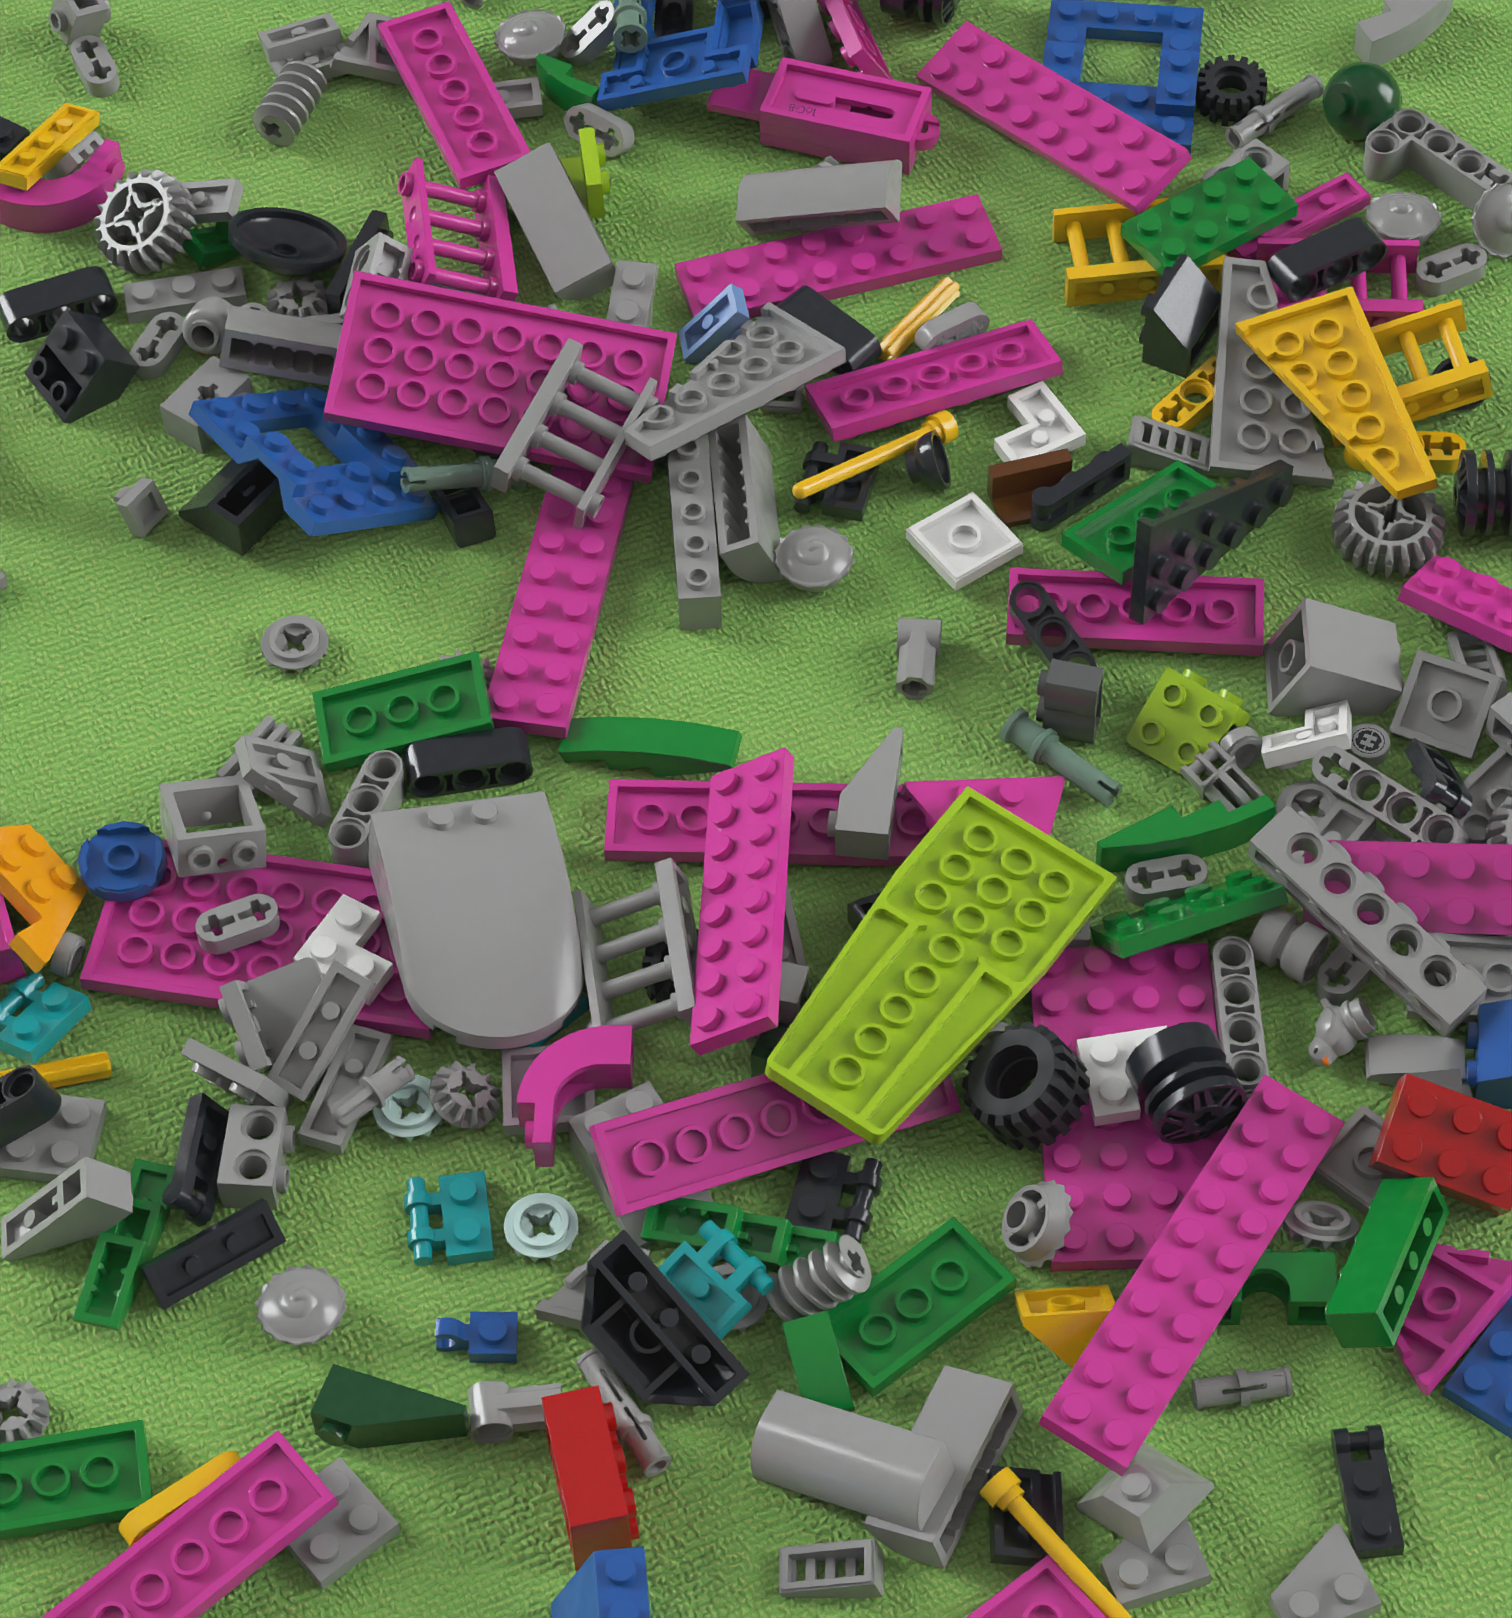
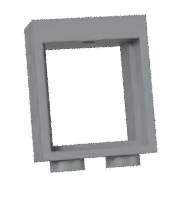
M242 775L159 784L160 823L178 877L267 867L266 829L250 785L242 779ZM243 821L245 825L242 827L186 833L185 830L188 827ZM222 858L227 859L223 864L217 863Z

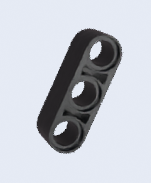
M1354 217L1279 250L1269 259L1267 268L1270 278L1291 301H1300L1377 266L1386 255L1387 245L1361 217Z
M91 266L3 293L0 296V320L9 340L23 343L48 336L65 310L104 319L116 311L118 300L105 270L101 267Z
M801 286L776 305L845 348L846 362L832 369L838 375L868 367L882 355L881 345L871 331L809 286Z
M1022 581L1016 584L1009 595V613L1048 670L1052 659L1097 667L1094 656L1045 588L1034 581ZM1031 595L1039 600L1040 606L1036 611L1026 613L1021 611L1016 603L1021 597ZM1048 630H1057L1064 635L1065 640L1057 647H1050L1042 642L1041 636Z
M503 727L420 740L411 743L403 751L408 790L413 796L419 798H432L514 785L526 781L533 773L526 732L517 727Z
M30 1065L18 1067L0 1077V1148L47 1123L60 1109L62 1103L60 1094Z

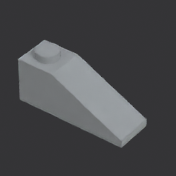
M894 727L840 793L838 811L830 810L827 837H835V855L888 860L903 759V728Z
M86 1156L0 1219L2 1260L11 1262L99 1235L100 1231H108L133 1213L131 1173Z

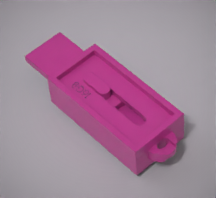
M782 57L775 74L750 69L748 83L735 87L715 89L712 91L707 102V110L759 121L760 144L825 158L831 155L835 160L854 164L898 159L902 162V174L910 175L919 151L930 150L935 147V143L940 137V123L931 114L932 88Z

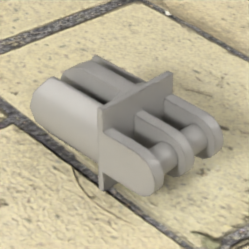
M1214 740L1208 744L1209 749L1204 754L1198 752L1194 756L1195 761L1189 767L1183 765L1180 768V772L1185 779L1201 794L1202 800L1208 798L1212 803L1220 800L1228 812L1265 795L1236 765V757H1231ZM1217 759L1223 763L1218 770L1212 764ZM1203 771L1209 776L1204 782L1198 777Z

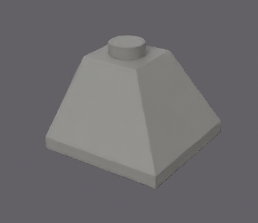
M1143 1443L1123 1476L1110 1469L1076 1506L1078 1511L1151 1554L1214 1487L1210 1480L1148 1444Z

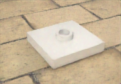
M974 492L969 493L906 529V539L954 591L961 589L1023 553V543Z

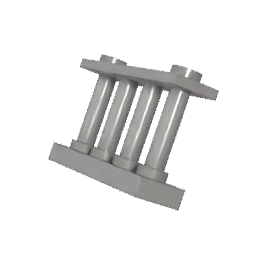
M568 338L494 465L491 486L506 493L513 480L520 482L521 479L576 505L573 526L581 529L587 517L594 519L603 504L605 496L601 495V492L628 446L626 445L624 430L652 405L659 404V399L654 397L658 381L650 377L640 395L585 368V363L581 361L583 344ZM578 382L631 408L632 411L624 425L620 426L566 400L567 395L564 394V391L570 383L575 386ZM550 415L554 417L561 415L614 441L605 458L603 459L548 432V427L545 424ZM533 447L538 450L542 447L595 473L587 490L583 491L530 465V460L526 457L531 448Z
M671 857L655 863L657 881L653 882V888L598 907L594 906L581 889L573 892L592 1020L587 1023V1028L608 1025H632L634 1031L675 1016L678 1019L684 1018L691 1027L692 1008L695 1007L694 983L698 937L688 879ZM655 905H659L662 908L663 918L658 920L657 925L603 943L601 924ZM663 941L668 945L669 955L664 957L663 962L609 980L606 961ZM667 979H671L674 982L675 992L670 994V999L616 1018L614 1017L612 998Z

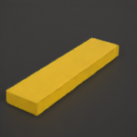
M70 103L63 104L0 161V184L26 191L30 189L74 146L100 124V112Z

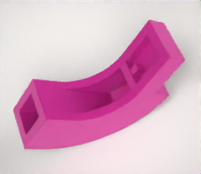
M106 138L105 142L79 170L62 178L39 179L27 191L0 184V224L26 232L50 233L79 227L101 215L102 212L97 204L106 202L108 197L105 191L113 192L116 179L120 180L125 171L119 143Z
M632 1025L597 1026L576 1031L551 1044L532 1062L521 1081L516 1103L520 1127H525V1148L533 1149L535 1167H554L557 1121L563 1108L573 1098L595 1089H632L634 1067Z

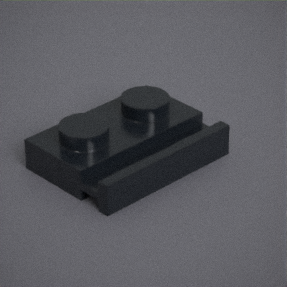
M992 1465L988 1473V1481L1004 1469L1005 1466ZM1009 1467L1021 1480L1019 1486L1024 1491L1022 1497L1064 1542L1061 1472L1054 1471L1053 1474H1042L1040 1470ZM989 1505L990 1563L1033 1567L1048 1555L1008 1510L1003 1512L998 1506L992 1508Z

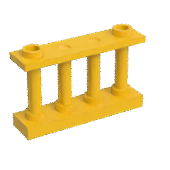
M1169 198L1154 199V201L1144 211L1168 200ZM1119 203L1053 209V243L1069 241L1074 267L1066 268L1064 296L1067 307L1145 299L1149 293L1155 294L1159 287L1161 275L1146 260L1129 261L1125 239L1121 236V223L1138 214ZM1108 237L1113 263L1090 265L1085 239ZM1225 254L1199 267L1217 291H1221Z
M1461 299L1441 303L1432 308L1370 327L1383 357L1403 351L1414 381L1398 386L1397 389L1412 422L1493 396L1489 371L1484 359L1469 363L1458 335L1459 332L1467 330ZM1442 338L1453 369L1430 376L1419 345ZM1329 430L1334 447L1343 445Z

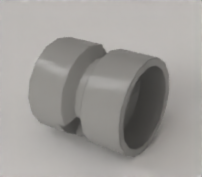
M1280 907L1266 910L1253 931L1249 944L1252 947L1255 960L1270 968L1280 964L1282 974L1305 985L1312 979L1320 967L1329 948L1331 934L1309 922L1299 926L1297 916Z

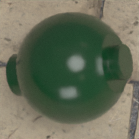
M1370 62L1351 63L1339 69L1329 79L1323 93L1324 115L1330 126L1341 136L1351 140L1366 141V137L1371 131L1400 111L1402 93L1395 78L1385 68Z

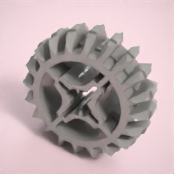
M143 168L139 175L129 171L126 182L116 179L117 188L113 192L105 191L108 199L103 204H97L102 213L93 219L98 227L93 235L99 242L97 247L115 267H120L127 273L134 274L137 272L147 276L150 269L161 272L163 262L174 264L173 255L176 252L185 253L182 244L185 240L193 239L188 229L197 224L194 217L191 216L197 209L193 202H191L192 196L190 192L181 185L182 183L178 179L158 169L151 171ZM163 198V200L158 203L152 201L153 199ZM130 241H135L136 243H138L135 245L127 246V243Z
M1372 476L1369 484L1357 481L1353 490L1346 489L1342 495V500H1338L1335 505L1334 517L1331 523L1335 548L1341 549L1343 560L1353 559L1352 563L1355 570L1363 566L1367 567L1370 576L1374 572L1380 571L1388 579L1392 572H1398L1405 578L1409 569L1418 572L1424 566V563L1426 564L1431 558L1436 556V553L1440 552L1443 546L1446 523L1445 518H1443L1442 505L1436 504L1435 493L1424 494L1422 492L1396 500Z

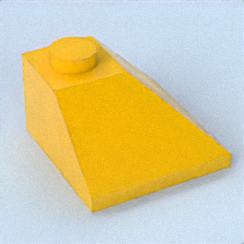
M1108 1284L1014 1291V1300L1023 1327L1072 1369L1115 1304Z

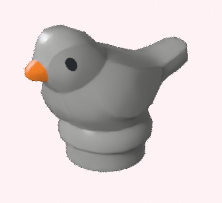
M1326 997L1320 1000L1323 1011L1316 1024V1037L1308 1049L1310 1058L1316 1065L1329 1067L1337 1057L1350 1052L1357 1040L1368 1038V1034L1376 1030L1374 1018L1360 997L1353 1001L1346 1000L1341 1006H1334Z

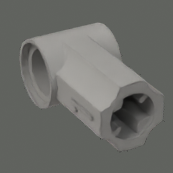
M899 617L896 650L897 655H899L896 692L903 694L907 699L922 700L925 696L933 694L936 671L935 662L936 658L940 657L942 620Z
M483 1381L474 1384L468 1390L472 1439L480 1443L495 1444L508 1440L513 1436L514 1432L545 1429L541 1397L562 1393L561 1383L510 1388L508 1384L501 1381Z

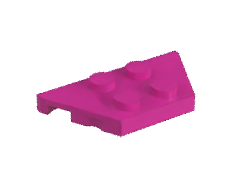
M1063 776L909 781L904 783L900 792L906 803L913 800L926 815L923 823L929 830L932 829L968 786L1050 836L1065 780Z
M1436 1244L1393 1347L1421 1393L1426 1396L1431 1393L1511 1298L1512 1261L1489 1258L1490 1251L1477 1249L1457 1250L1453 1246Z

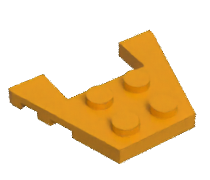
M29 824L0 827V893L31 925L17 933L8 945L36 974L40 972L51 958L88 888L83 884L76 871L67 865L48 845L46 839Z

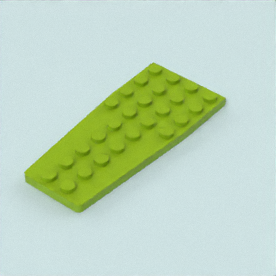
M967 786L895 871L768 1057L765 1068L766 1076L871 1144L878 1145L883 1143L1046 974L1112 891L1117 877Z

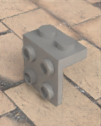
M305 957L247 982L234 980L219 986L223 998L218 1000L219 1008L228 1025L233 1023L239 1040L234 1042V1046L241 1064L249 1066L252 1070L259 1073L271 1070L323 980L319 965L315 959Z

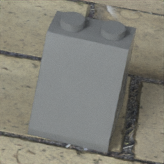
M1304 598L1264 645L1269 714L1274 716H1305L1306 709L1348 700L1352 716L1382 715L1393 701L1399 699L1404 688V679L1401 676L1399 662L1401 646L1397 641L1396 623Z

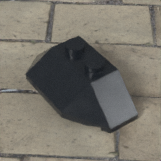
M624 1229L587 1261L580 1331L642 1403L715 1407L750 1375Z

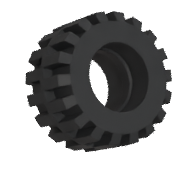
M1023 1022L1020 1028L1012 1024L1005 1027L1004 1033L999 1034L996 1031L990 1035V1041L985 1046L979 1045L974 1051L978 1055L974 1060H969L965 1068L969 1075L963 1077L962 1087L966 1090L963 1094L964 1103L969 1107V1112L1004 1145L1008 1144L1012 1149L1021 1151L1025 1146L1031 1151L1038 1150L1040 1143H1044L1046 1146L1055 1143L1056 1136L1059 1134L1065 1136L1072 1130L1069 1125L1074 1120L1077 1122L1083 1115L1080 1108L1088 1103L1090 1095L1085 1090L1090 1087V1078L1085 1074L1087 1068L1084 1063L1054 1032H1051L1041 1024L1035 1027L1032 1022ZM1035 1078L1032 1084L1023 1093L1018 1095L1021 1088L1028 1081Z

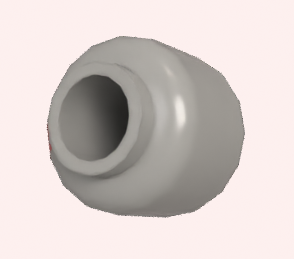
M206 297L194 305L184 318L182 326L184 339L190 348L206 356L221 353L227 316L232 304L222 298Z

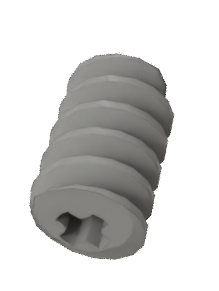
M290 61L282 67L273 85L269 87L266 95L253 113L255 128L264 139L279 147L292 145L295 136L299 134L302 125L306 123L309 114L313 112L315 104L319 103L322 97L321 93H325L327 89V81L323 73L317 67L303 61Z
M841 1235L838 1239L839 1244L830 1241L824 1245L823 1252L819 1249L810 1251L808 1260L804 1257H799L795 1259L793 1267L790 1265L780 1267L778 1275L768 1273L775 1281V1286L766 1294V1297L779 1317L788 1322L836 1307L839 1302L850 1300L854 1294H861L869 1288L871 1282L869 1261L862 1246L853 1237Z

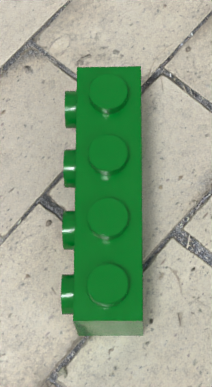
M1433 1177L1382 1179L1374 1199L1370 1202L1369 1211L1362 1228L1355 1237L1354 1246L1346 1265L1341 1270L1340 1279L1331 1300L1327 1302L1325 1308L1326 1322L1334 1331L1342 1348L1394 1347L1450 1212Z

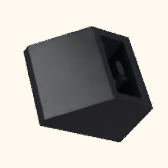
M1181 253L1172 267L1167 266L1160 277L1159 287L1155 294L1149 293L1145 298L1141 309V316L1145 317V324L1139 337V343L1143 344L1142 362L1183 378H1187L1218 329L1221 294L1188 255Z
M65 310L24 373L63 423L70 424L119 399L140 366L101 318Z
M233 459L178 511L179 517L242 556L286 514L278 478L261 461L237 464Z

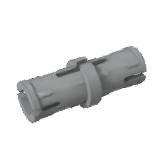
M1287 1366L1247 1373L1245 1368L1234 1369L1232 1375L1192 1379V1394L1196 1409L1238 1403L1240 1408L1248 1407L1251 1401L1284 1396L1292 1397L1293 1395L1291 1375ZM1260 1384H1262L1261 1386H1258V1387L1242 1388V1387H1249V1386H1253V1385H1260ZM1238 1387L1241 1388V1389H1235V1390H1229V1391H1222V1390H1224V1389H1231V1388H1238Z

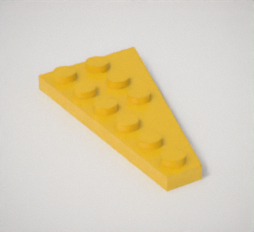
M1352 286L1235 323L1236 334L1396 500L1437 488V477Z

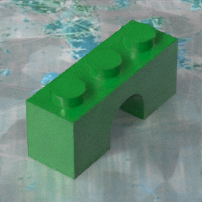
M1313 1248L1302 1249L1298 1252H1274L1273 1250L1266 1249L1218 1325H1240L1243 1299L1255 1292L1271 1293L1283 1302L1286 1309L1287 1325H1328L1325 1317V1308L1337 1286L1335 1252H1321Z

